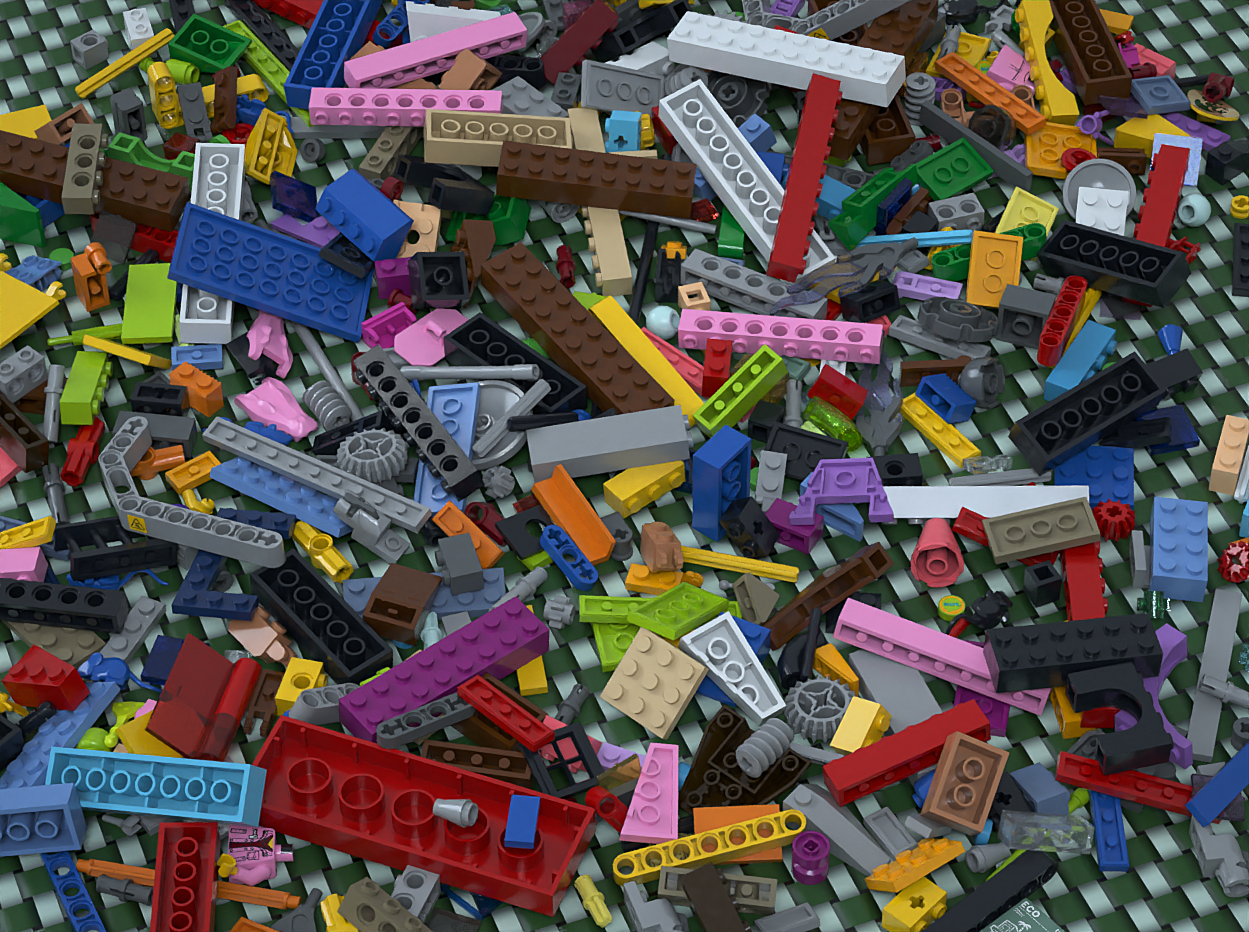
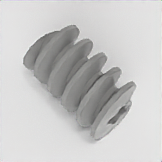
M690 66L683 69L664 82V98L699 79L708 87L707 74L700 67Z
M912 73L906 78L904 111L910 124L914 126H923L919 122L921 104L927 100L934 105L936 83L926 73Z
M319 381L303 393L302 400L323 427H325L326 431L350 423L351 409L342 400L329 381Z
M778 718L767 720L758 731L754 732L750 738L746 739L737 748L736 759L741 769L753 778L759 777L762 771H766L769 765L774 764L776 759L780 758L783 752L790 748V743L794 740L792 730L785 722Z

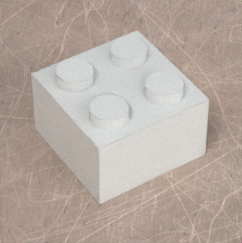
M1079 187L1075 223L1124 236L1128 191Z

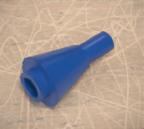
M1173 324L1165 325L1158 331V337L1168 356L1179 352L1181 347L1183 330L1181 327Z

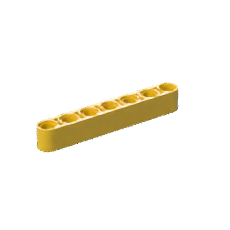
M609 295L588 308V311L675 400L674 406L681 405L682 415H688L690 428L695 426L696 422L692 415L704 402L617 301Z
M791 809L623 853L614 859L613 879L622 887H624L625 883L635 881L636 885L660 879L661 866L695 870L710 862L714 865L793 844L795 837L805 832L806 818L799 810ZM789 822H795L800 828L792 831L786 828L785 825ZM762 829H767L772 835L768 838H763L758 835V832ZM738 836L744 839L745 842L741 845H734L730 842V839ZM706 844H713L717 849L712 853H708L702 847ZM679 851H684L689 857L685 860H679L674 855ZM654 858L661 862L658 867H650L646 864L648 860ZM623 866H629L633 869V872L623 875L618 870Z

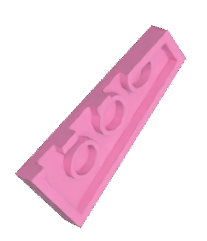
M650 743L620 834V841L661 844L678 839L679 745Z

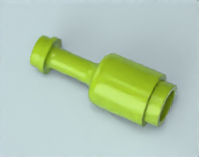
M147 57L139 63V68L147 73L149 66L155 62L152 57ZM176 59L166 61L165 64L171 72L175 83L185 85L198 82L200 70L193 63Z

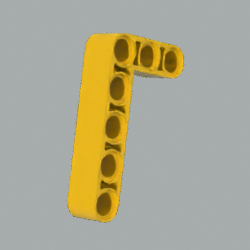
M155 62L147 70L152 110L162 128L171 129L182 126L184 121L178 94H176L174 78L164 62ZM250 74L237 78V96L241 97L242 94H246L250 101L258 99L263 103L268 99L269 92L259 75ZM215 84L202 87L208 118L214 117Z

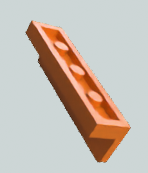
M561 464L556 465L551 478L534 483L531 489L555 525L561 527L593 566L608 561L616 543L614 537Z

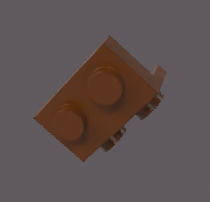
M1096 147L1097 159L1114 161L1123 166L1130 174L1145 175L1147 163L1145 149Z

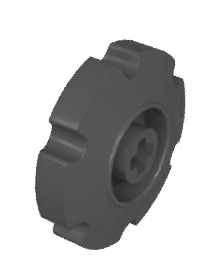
M714 70L707 74V89L737 128L753 114H757L759 117L763 115L767 108L764 100L770 96L768 82Z
M927 298L924 303L920 304L917 316L920 324L931 329V332L949 339L968 342L991 340L992 336L996 335L999 324L998 318L993 312L985 310L982 306L976 307L971 303L965 302L966 300L959 298Z

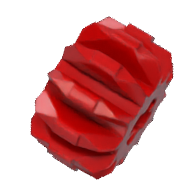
M1108 499L1106 503L1099 501L1097 507L1093 508L1092 513L1095 520H1097L1100 537H1104L1106 542L1109 539H1113L1116 543L1120 538L1127 540L1129 534L1135 528V511L1131 510L1129 504L1122 505L1120 499L1117 502H1112L1111 499Z

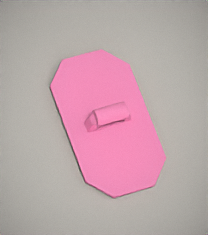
M435 309L395 336L394 351L412 366L431 367L445 358L443 337L468 321V319L456 309Z

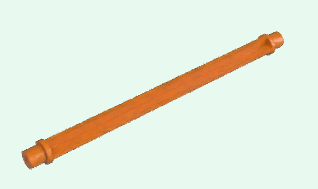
M78 859L76 864L77 871L86 873L87 876L99 877L105 874L120 880L125 878L132 879L135 884L154 887L155 869L97 859ZM218 880L217 898L284 910H288V908L296 909L302 902V897L291 895L289 892Z

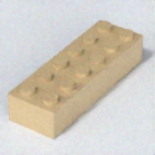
M426 109L424 162L499 167L503 140L572 149L570 118Z

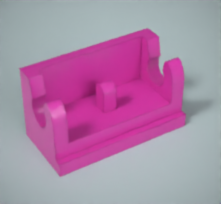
M400 302L362 322V340L370 349L378 344L382 349L394 347L395 336L411 326L412 322L417 319L405 304Z

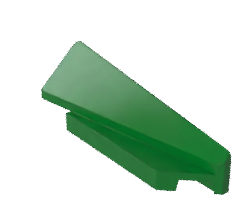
M910 164L906 169L895 172L893 167L883 169L841 202L842 210L845 212L829 220L828 226L849 250L852 251L917 183L916 164Z

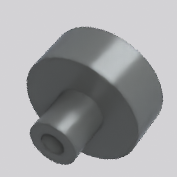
M318 138L305 139L300 147L302 158L308 162L320 161L325 154L324 143Z

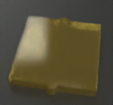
M635 753L622 762L615 763L612 768L598 775V786L610 790L640 777L641 766L639 756Z

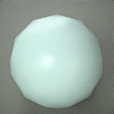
M1196 193L1184 196L1178 204V218L1189 227H1199L1205 224L1211 214L1209 201L1206 197Z
M658 306L649 312L646 318V329L663 340H668L677 334L680 317L676 310L671 307Z

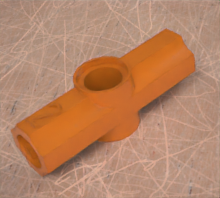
M182 445L157 450L149 447L131 470V477L137 476L141 480H150L155 478L159 471L174 469L184 464L185 458Z

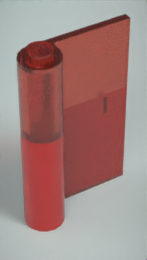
M187 634L145 731L186 759L225 762L262 672L260 664L250 658H241L232 663L192 634Z

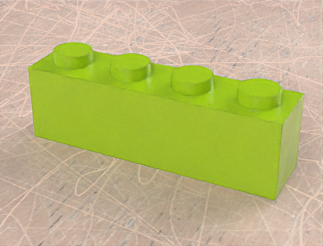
M764 344L692 415L698 428L710 439L725 425L732 428L788 373L783 359Z
M77 351L60 399L62 424L93 425L95 416L100 414V402H104V389H108L109 377L113 375V363L108 360V352Z

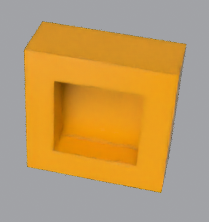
M668 241L667 245H662L661 249H666L667 258L675 259V253L678 251L681 254V259H686L687 246H682V242Z

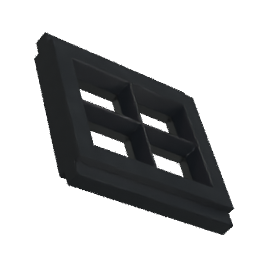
M581 722L553 730L555 732V739L550 743L560 762L546 766L539 750L533 753L522 743L519 744L541 793L567 799L587 792L592 787L608 783L607 776ZM571 737L579 755L565 760L556 741ZM582 760L590 779L576 783L568 764ZM563 767L571 785L557 790L549 771Z

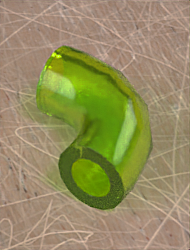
M814 396L808 402L804 410V419L817 425L831 437L847 441L849 443L847 452L857 450L861 446L862 435L848 416L817 396Z

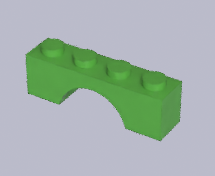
M120 132L109 144V158L187 177L190 192H192L195 154L182 151L176 159H162L151 153L140 138Z

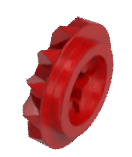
M239 123L234 128L225 130L222 135L231 144H245L246 147L247 140L254 126Z
M1070 148L1063 152L1061 166L1066 168L1067 173H1070L1080 163L1097 159V157L1085 149Z
M1241 540L1236 544L1230 542V547L1222 549L1223 554L1221 558L1217 559L1219 563L1217 570L1229 582L1238 583L1245 581L1249 578V544ZM1232 558H1239L1243 566L1234 564Z

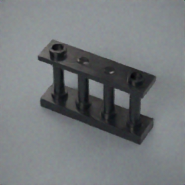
M118 516L57 525L54 529V550L69 549L71 552L70 576L73 581L175 565L177 563V543L126 530L123 528ZM140 537H146V538H147V541H141V542H135V543H134L133 540H132V539H134V538H140ZM116 541H121L122 545L108 547V545L106 544ZM95 545L97 549L82 551L80 547Z

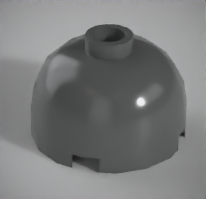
M975 358L968 362L963 368L962 373L959 374V387L966 394H969L970 397H973V400L976 399L975 406L994 408L1000 402V400L995 399L998 393H1003L1005 376L1003 366L996 362L999 360L998 358Z

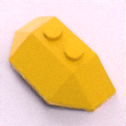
M266 108L262 110L246 143L245 175L267 185H289L297 156V148L291 133L287 129L286 119Z

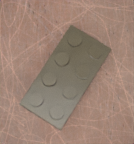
M1087 497L982 520L983 529L995 564L1101 541L1100 531Z
M2 621L30 648L35 644L74 666L76 670L84 662L88 661L92 654L95 652L100 653L106 645L98 635L89 630Z

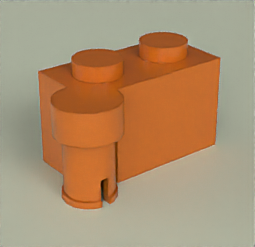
M93 242L85 248L83 254L70 258L76 294L87 312L110 304L105 274L112 269V264L106 257V251L102 244Z

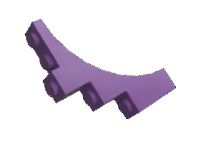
M1166 623L1155 631L1163 652L1159 676L1143 678V686L1146 692L1149 691L1151 693L1156 712H1160L1162 715L1163 727L1166 733H1170L1173 738L1174 748L1170 751L1169 761L1176 763L1183 769H1187L1193 764L1192 743L1170 724L1158 701L1165 679L1174 667L1187 657V635ZM1121 710L1114 715L1115 732L1129 729L1138 723L1125 710Z

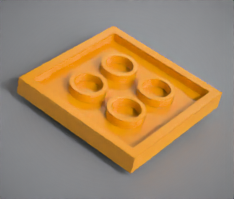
M1046 122V126L1030 135L1024 133L1025 167L1032 171L1033 175L1066 179L1069 173L1066 172V168L1061 166L1063 152L1070 148H1081L1093 153L1097 157L1096 138L1091 134L1083 133L1080 127Z

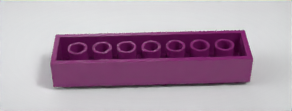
M515 596L338 699L339 721L354 737L377 743L376 728L380 723L456 693L457 687L476 675L482 677L488 672L500 680L549 651L550 629ZM442 712L433 713L432 716L438 717ZM411 722L407 724V726L409 727H418L421 725L417 722Z

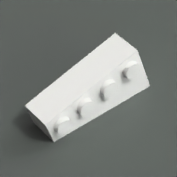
M406 1L410 42L501 16L500 12L464 10L453 6L447 8L435 6V4L425 3V5Z
M654 41L635 49L631 55H621L616 62L611 60L606 62V64L663 75L664 78L675 68L674 62H671L669 59L668 49Z
M729 611L680 639L678 647L708 667L709 670L706 675L758 726L783 713L786 707L785 702Z

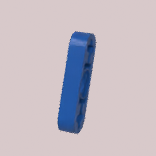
M557 525L546 526L540 537V544L577 589L581 591L591 590L598 579V572L561 527ZM571 554L576 561L568 562L562 555Z

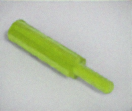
M119 323L71 331L72 335L50 338L47 340L48 346L72 342L74 346L83 345L84 343L82 342L85 334L108 340L120 339L123 324Z

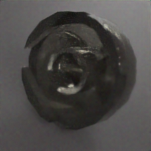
M989 104L985 105L986 107L982 109H977L969 120L968 128L999 150L1004 151L1013 143L1017 132L1016 121L1012 114L1003 107Z

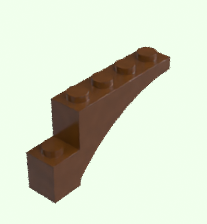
M876 542L862 547L845 563L825 570L768 619L762 626L771 629L770 648L772 651L781 648L792 637L809 625L813 608L821 609L822 614H824L888 570L894 562L881 543Z

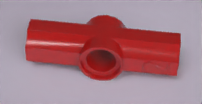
M95 416L93 425H81L76 438H71L68 443L67 459L60 475L61 480L65 481L69 486L77 487L80 483H83L90 464H95L98 459L99 443L105 431V423L99 420L98 417Z

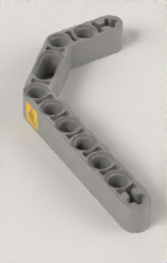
M742 0L747 24L771 29L778 25L795 31L798 34L831 41L910 0H840L805 19L773 14L770 0Z
M136 416L128 419L99 455L98 460L103 481L124 529L268 568H276L285 563L286 555L283 539L277 532L139 496L130 472L152 444L146 418ZM123 485L129 489V492L119 494L116 493L114 488Z

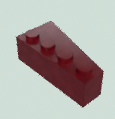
M594 0L595 2L590 7L588 6L579 14L576 19L577 21L566 28L561 34V38L556 40L540 57L544 63L545 76L554 85L556 84L559 72L570 73L569 70L574 64L578 67L586 59L585 53L591 47L594 50L603 41L601 36L607 30L610 33L619 24L617 21L619 13L606 0Z

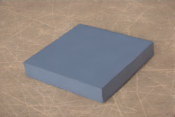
M1170 75L1132 79L1130 92L1148 115L1190 109V100Z

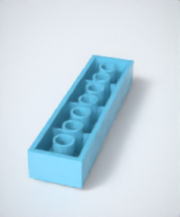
M51 746L45 785L74 783L82 810L258 827L267 770L251 764Z

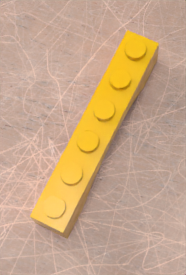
M1021 0L1018 9L1015 10V20L1020 26V40L1025 45V59L1029 61L1030 78L1035 84V98L1040 103V114L1046 117V122L1074 126L1079 116L1075 96L1056 78L1049 66L1045 53V34L1053 20L1050 1Z

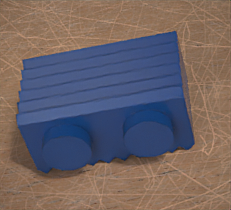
M946 373L922 377L915 393L921 401L947 424L960 423L961 421L967 422L976 405V399L973 400V397L966 394L959 385H956V382H953V379L946 376Z

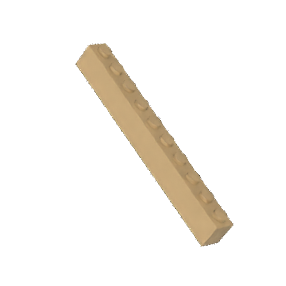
M585 108L568 109L572 149L606 153L597 111ZM581 206L582 218L587 217V220H584L585 233L591 237L588 238L589 252H594V255L591 256L592 268L598 271V273H595L596 287H601L602 296L632 294V274L618 210Z

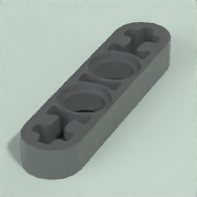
M456 692L380 723L376 728V741L382 748H396L471 717L475 713V708L458 696ZM442 712L445 716L433 717L432 714ZM411 722H417L421 724L418 727L407 726V724Z

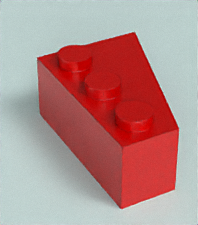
M35 644L32 645L17 664L9 669V673L2 680L14 702L20 706L38 707L48 700L55 705L56 709L74 711L90 693L74 666Z

